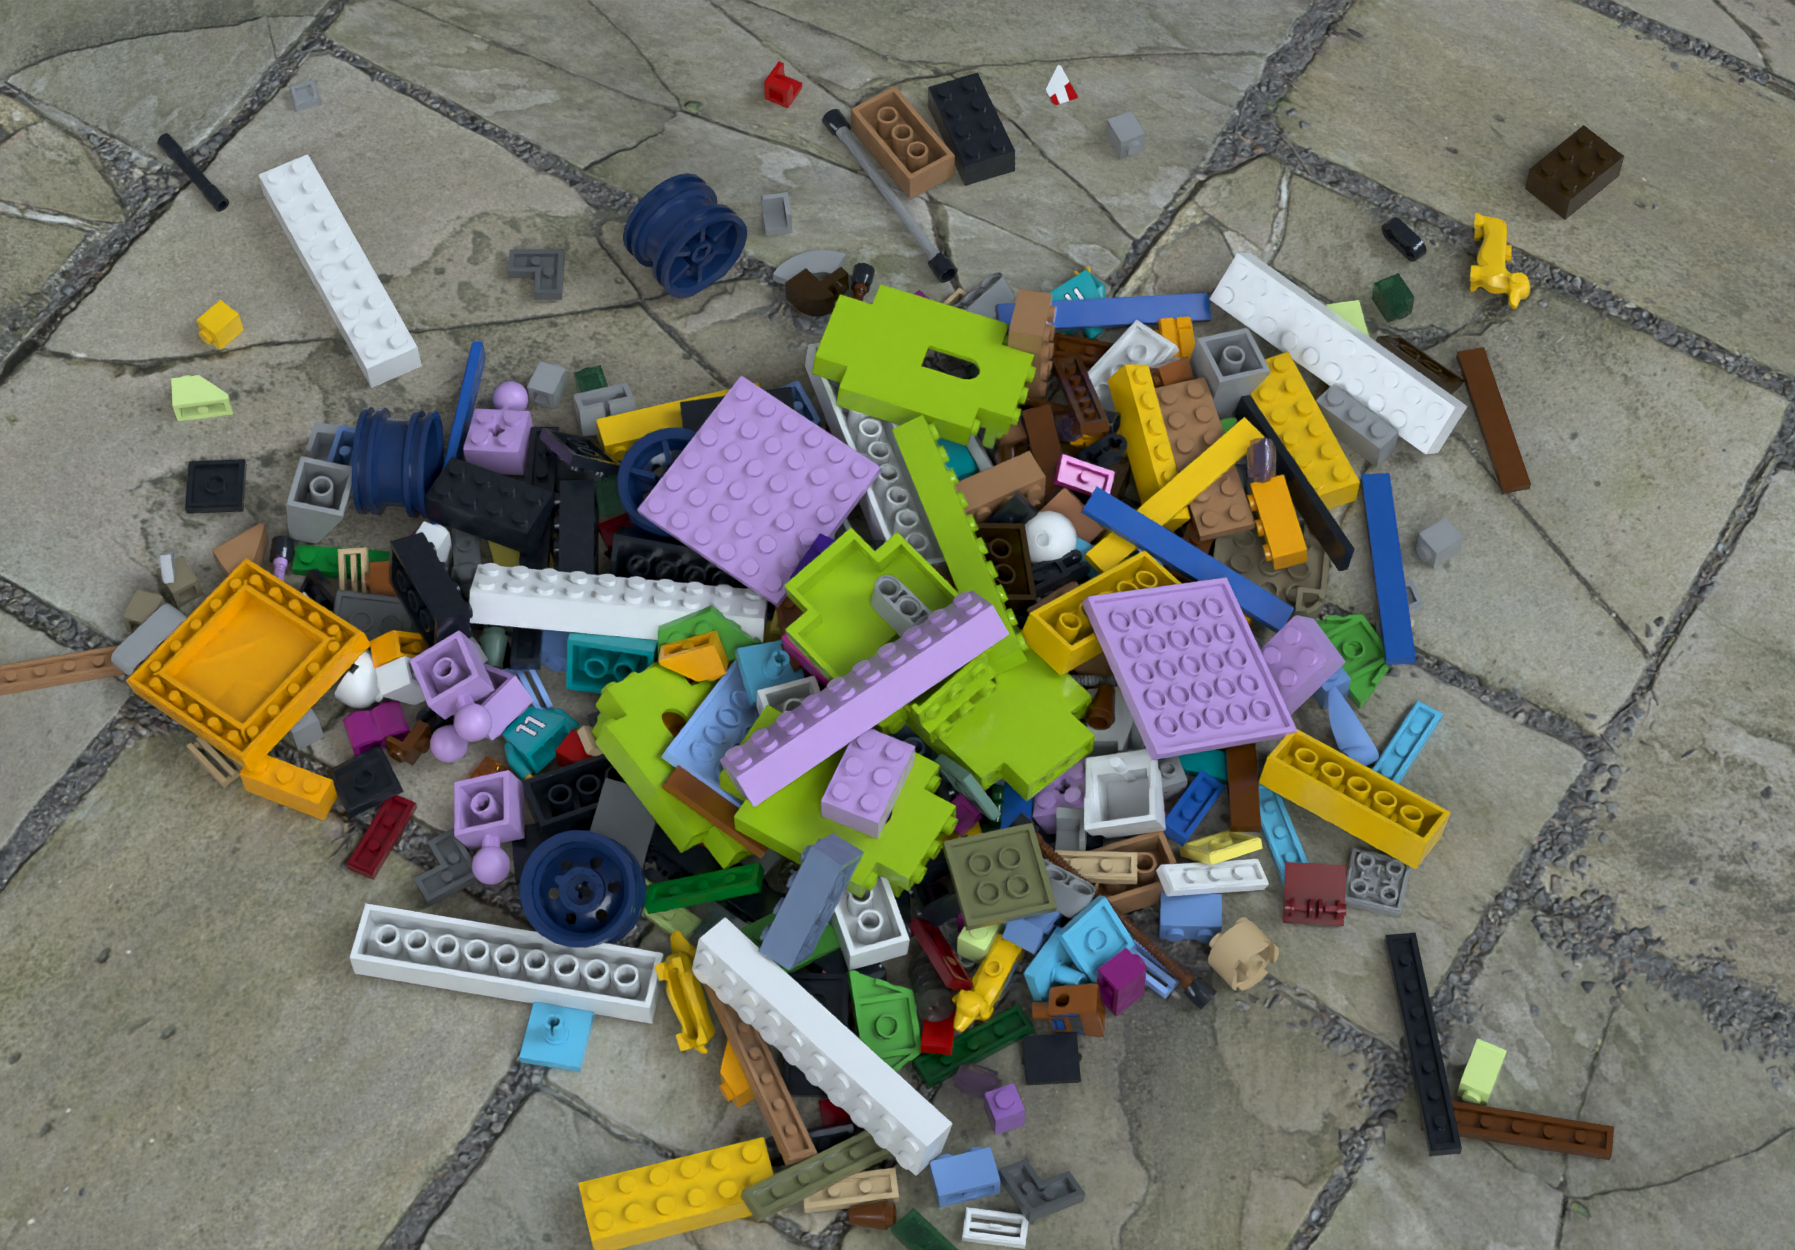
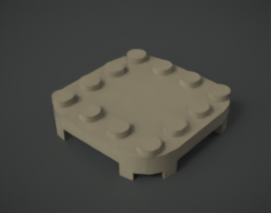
M1252 514L1254 520L1258 519L1257 514ZM1298 519L1307 547L1308 562L1274 570L1271 561L1266 562L1262 545L1266 544L1264 536H1258L1256 527L1251 530L1217 537L1213 558L1292 606L1294 610L1287 623L1295 615L1314 618V620L1317 619V615L1322 611L1325 603L1330 558L1304 520Z

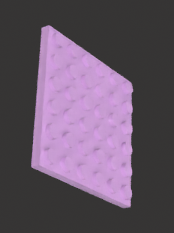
M740 376L637 510L640 515L776 607H779L787 597L784 585L790 581V576L818 535L821 533L830 538L834 535L882 470L880 466L745 377Z
M1227 577L1089 596L1082 602L1151 760L1284 738L1286 735L1294 734L1297 731Z

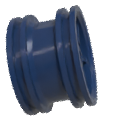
M686 173L663 181L642 198L627 220L623 233V242L627 251L640 264L645 267H652L654 278L668 294L676 298H686L696 295L725 276L734 266L746 244L747 226L730 207L717 204V196L714 190L701 177L696 174Z
M364 407L356 425L352 451V494L358 514L367 515L371 512L372 515H382L386 506L405 507L409 517L418 518L421 514L423 518H428L424 497L442 472L444 464L443 426L438 411H429L426 415L423 410H415L410 419L391 418L387 408L379 407L376 411L373 407Z
M677 427L659 429L648 433L636 441L626 452L617 476L618 492L635 529L645 530L658 536L673 537L640 515L637 509L644 502L643 494L654 489L697 432ZM660 466L663 468V473L659 476L652 473Z
M571 830L556 834L543 841L532 852L523 868L520 878L519 895L522 909L529 923L540 935L562 946L588 948L603 943L614 944L634 929L643 913L647 886L644 872L638 860L625 846L614 839L594 832ZM594 857H600L603 863L601 867L593 868L591 860ZM565 860H570L572 868L567 872L563 871L561 864ZM613 881L620 884V890L617 893H611L608 889L609 884ZM590 883L589 889L592 891V895H585L583 899V893L580 891L581 886L587 887V884ZM552 888L558 889L559 896L555 900L549 897V891ZM603 909L607 912V919L605 921H599L596 918L598 910ZM571 912L577 916L576 923L572 925L566 921L567 914Z

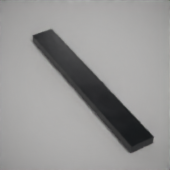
M1250 395L1241 396L1235 418L1239 422L1245 417L1264 436L1262 442L1255 448L1275 477L1284 475L1292 503L1337 570H1348L1355 548Z
M1416 932L1385 935L1384 942L1429 1156L1461 1154L1460 1136Z

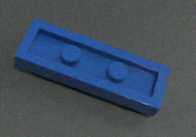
M1201 770L1165 818L1166 830L1163 831L1164 834L1183 847L1226 786Z

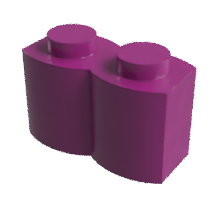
M385 701L378 704L372 710H357L343 719L345 731L354 756L379 744L382 749H387L385 739L388 735L403 742L410 733L399 701Z

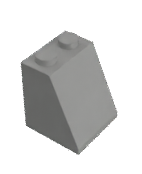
M1249 328L1198 338L1189 360L1194 378H1206L1219 419L1230 417L1238 408L1241 396L1251 395L1270 374V369Z
M300 456L286 503L290 538L317 544L343 520L352 489V466Z

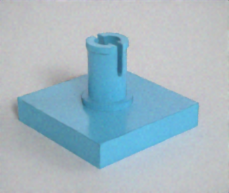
M782 640L740 647L735 651L750 706L757 705L758 690L804 678L802 669L794 673L789 664L788 653L781 648Z
M1100 895L1056 933V936L1078 970L1086 974L1087 982L1094 983L1097 980L1098 969L1124 948L1130 950L1136 945L1106 897Z
M1060 927L1055 929L1024 972L1033 1001H1049V990L1052 987L1083 985L1087 983L1086 974L1071 968L1074 962L1056 936V933L1062 929Z
M534 1002L519 1056L520 1062L581 1072L595 1018L594 1012Z

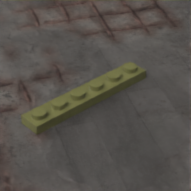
M866 1130L744 1189L740 1197L758 1222L893 1156V1154L887 1149L881 1148L875 1142L873 1136Z

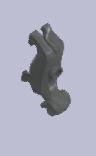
M451 527L454 559L451 580L458 583L464 599L470 600V589L478 564H482L479 545L481 538Z

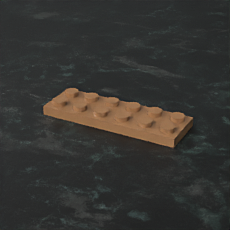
M1205 377L1155 388L1178 474L1224 435ZM1236 465L1188 505L1199 542L1255 528V521Z

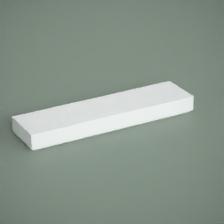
M1258 859L1229 860L1213 865L1202 862L1160 865L1156 870L1166 896L1264 890L1269 885Z

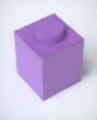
M1014 1083L984 1093V1109L995 1135L1025 1124V1108Z

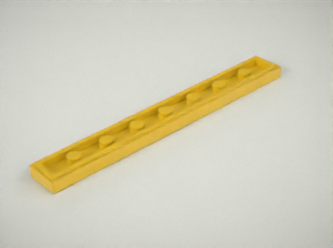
M1244 417L1136 511L1164 527L1262 442L1264 436ZM1110 532L1089 550L1084 558L1099 574H1102L1122 563L1138 547L1117 534Z

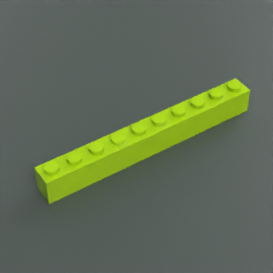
M921 415L893 428L892 432L958 593L961 594L972 590L991 603L1009 632L1008 636L997 642L986 653L989 666L999 675L1027 662L1028 659L1024 650L1028 649V645L1022 632L1016 633L1014 626L1018 625V621L1011 608L1006 609L1004 602L1008 601V597L1001 584L996 585L994 578L998 577V573L991 560L987 562L984 555L989 553L982 537L977 538L975 535V531L979 530L973 515H967L965 508L969 507L968 501L963 491L958 492L955 485L960 483L954 469H948L946 465L950 458L944 446H938L936 440L941 437L934 422L928 424L924 415Z

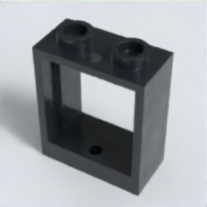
M941 848L934 860L929 859L925 866L927 871L919 884L914 883L910 891H908L911 897L916 899L917 903L913 904V907L920 920L926 919L933 928L961 914L955 890L931 902L926 886L950 873L943 848Z

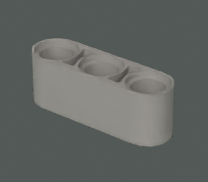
M997 272L983 279L953 307L993 319L996 317L995 306L997 304L1011 303L1015 296L1003 274Z
M883 575L876 580L870 601L871 606L901 637L908 628L916 625L919 626L928 620V616L932 612L897 578L891 575Z
M171 604L162 605L115 649L111 662L130 677L187 619V616Z
M1043 858L1057 904L1056 911L1073 919L1092 902L1096 891L1095 887L1084 879Z

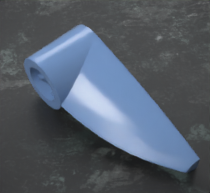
M1337 687L1328 691L1329 718L1340 753L1367 767L1379 759L1378 751Z

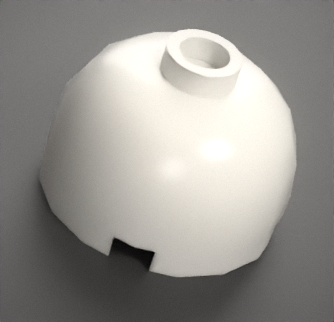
M1053 511L1038 512L1033 519L1025 524L1030 561L1033 565L1042 561L1059 559L1068 552H1071V550L1076 549V529L1071 520L1061 513Z
M367 649L354 662L356 665L350 672L346 673L334 693V697L353 708H366L375 701L380 704L385 698L381 696L377 688V674L373 667L372 653Z

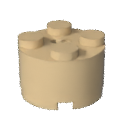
M1242 917L1224 934L1218 933L1211 939L1209 946L1212 949L1208 957V963L1233 990L1236 991V987L1243 991L1251 988L1266 976L1268 972L1265 970V967L1269 962L1273 965L1275 964L1279 955V948L1247 917Z

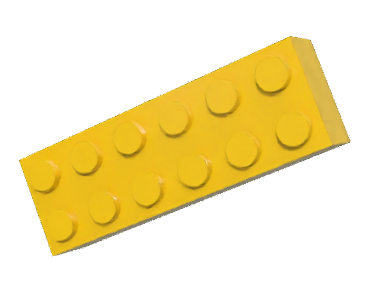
M1289 352L1265 359L1270 369V374L1250 396L1328 510L1356 501L1360 481Z
M1144 550L1031 612L1023 627L1022 634L1027 645L1061 676L1103 652L1082 605V602L1087 597L1182 583Z
M1298 729L1294 734L1286 735L1267 757L1258 782L1271 791L1287 798L1298 806L1307 809L1414 869L1419 867L1439 841L1451 814L1446 809Z
M764 1137L580 1182L578 1185L593 1249L617 1250L752 1216V1213L740 1197L742 1191L773 1176V1171Z

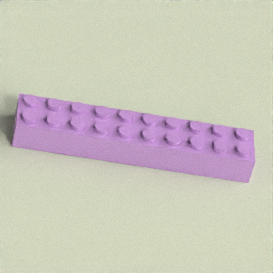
M972 590L957 595L953 603L944 609H937L928 616V620L919 626L916 625L908 628L903 633V636L895 642L883 645L879 648L878 653L870 659L856 663L848 674L843 677L834 678L827 684V688L818 694L806 697L802 701V705L793 711L782 713L777 717L776 722L769 727L754 732L750 740L741 746L737 745L730 748L719 761L737 790L755 807L1008 636L1009 632L991 603Z

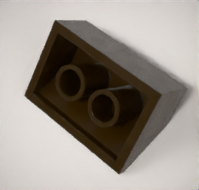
M1400 335L1377 337V343L1452 395L1464 382L1462 378Z
M977 523L979 530L975 531V535L977 538L982 537L989 553L984 556L987 562L990 560L993 562L998 573V577L994 578L996 585L1001 584L1008 597V601L1004 602L1006 609L1011 608L1013 611L1035 603L1037 598L1025 524Z

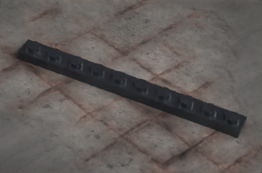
M531 427L526 483L553 492L555 503L558 454L548 450L547 445L539 437L542 428L559 432L560 428ZM553 520L530 555L520 552L519 566L536 570L549 568ZM513 627L510 657L511 670L541 669L544 629Z

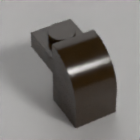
M840 267L819 281L805 268L785 282L786 299L797 310L806 315H828L835 308V299H838L840 294L845 295L847 290H849L848 273Z

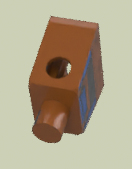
M1098 984L1052 987L1049 990V1001H1033V1020H1050L1054 1033H1077L1080 1036L1104 1037L1106 1008Z

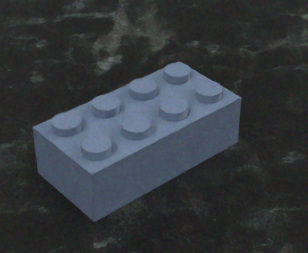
M834 833L824 839L820 838L812 846L808 845L800 857L802 865L799 871H795L786 885L789 888L786 897H782L774 908L773 913L776 917L773 923H769L760 936L763 942L758 951L789 971L812 956L864 852Z

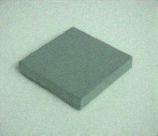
M941 754L934 760L935 763L940 765V771L958 794L961 793L981 814L993 821L1001 815V812L969 771L944 754Z

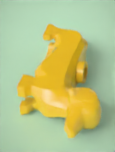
M1475 213L1474 241H1480L1483 237L1484 240L1477 254L1478 265H1471L1470 292H1474L1479 287H1482L1492 294L1507 293L1510 308L1517 309L1520 300L1527 299L1530 294V282L1525 274L1519 272L1510 273L1506 269V261L1511 262L1512 245H1507V224L1502 219Z
M675 930L670 936L672 954L667 956L665 962L656 964L654 967L659 981H666L667 996L681 1024L682 1033L676 1035L680 1051L695 1048L699 1053L707 1054L708 1049L704 1045L714 1036L715 1028L708 1012L701 983L692 971L697 948L688 942L680 930Z
M1004 933L997 934L989 952L971 980L974 987L969 991L961 989L952 998V1001L956 1004L953 1025L956 1031L962 1032L966 1030L974 1020L985 1022L990 1019L994 1011L993 1006L1000 998L1017 961L1021 963L1027 953V950L1002 937Z

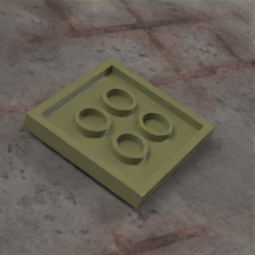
M1033 823L943 842L944 854L966 931L1056 912L1057 904Z

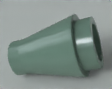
M485 628L479 637L482 651L488 658L485 664L503 670L508 636L505 635V629Z

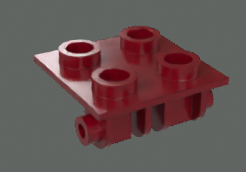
M1285 862L1283 923L1344 926V916H1346V865Z

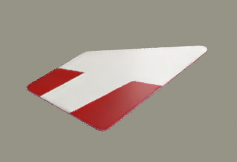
M1058 65L1046 88V92L1055 106L1078 98L1062 67Z

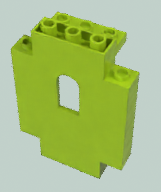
M880 284L873 304L839 295L815 354L812 374L841 383L836 402L837 406L898 425L924 415L928 424L934 422L941 438L965 446L968 445L971 435L976 437L979 427H983L986 430L982 446L993 449L996 438L1002 440L1003 434L1008 435L1011 424L1017 426L1022 410L1018 408L1019 403L1025 404L1029 388L1025 387L1026 382L1032 384L1037 367L1032 366L1034 354L1008 347V323ZM928 349L974 363L979 369V374L973 379H962L923 367L922 364Z
M850 528L784 585L787 596L804 613L785 629L788 639L829 682L834 678L843 677L848 674L856 663L868 660L876 655L879 648L891 642L898 635L871 606L870 601L874 586L879 577L891 575L897 578L931 612L937 609H944L953 603L954 598L959 595L898 532L874 551ZM994 645L873 727L878 732L886 735L896 734L904 727L905 720L908 719L931 743L937 738L943 739L951 732L952 725L960 718H967L982 698L988 699L996 692L997 685L999 684L998 675L989 666L986 654Z
M1016 625L1014 626L1016 633L1022 632ZM898 634L891 642H895L901 636ZM1029 646L1028 649L1024 650L1028 661L999 674V684L997 685L996 692L988 699L982 698L975 705L974 711L967 718H960L952 725L951 732L943 739L937 738L931 743L908 719L905 720L906 724L939 756L944 754L969 771L984 791L1003 778L1026 801L1030 800L1093 752L1095 735L1079 721V719L1086 715L1091 704L1092 695L1068 673L1060 676Z
M656 662L641 673L633 672L629 674L623 681L618 683L615 681L610 682L601 690L602 695L595 705L601 712L597 716L598 722L591 731L597 738L595 744L678 850L682 853L703 842L723 869H727L755 855L662 788L676 769L661 758L675 739L664 725L662 714L674 712L688 722L716 686V680L710 681L707 679L700 682L694 681L690 684L683 675L665 668Z
M766 705L740 743V746L750 740L751 735L757 730L767 728L775 723L777 717L782 712ZM848 744L755 807L737 790L723 768L719 774L720 789L744 801L734 816L735 830L799 865H802L800 857L808 845L812 846L820 838L824 839L834 833L864 852L845 889L860 898L863 897L866 890L872 891L879 879V875L888 880L894 896L899 897L904 889L910 891L914 883L919 884L927 871L925 866L929 859L934 860L938 856L943 845L941 843L945 834H952L958 822L956 806L934 794L942 780L939 777L940 765L915 752L913 767L892 808L891 819L884 825L878 839L821 816V800Z

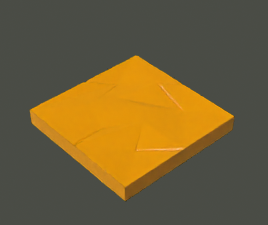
M245 558L141 664L126 682L135 694L251 772L371 644L364 632L248 558Z

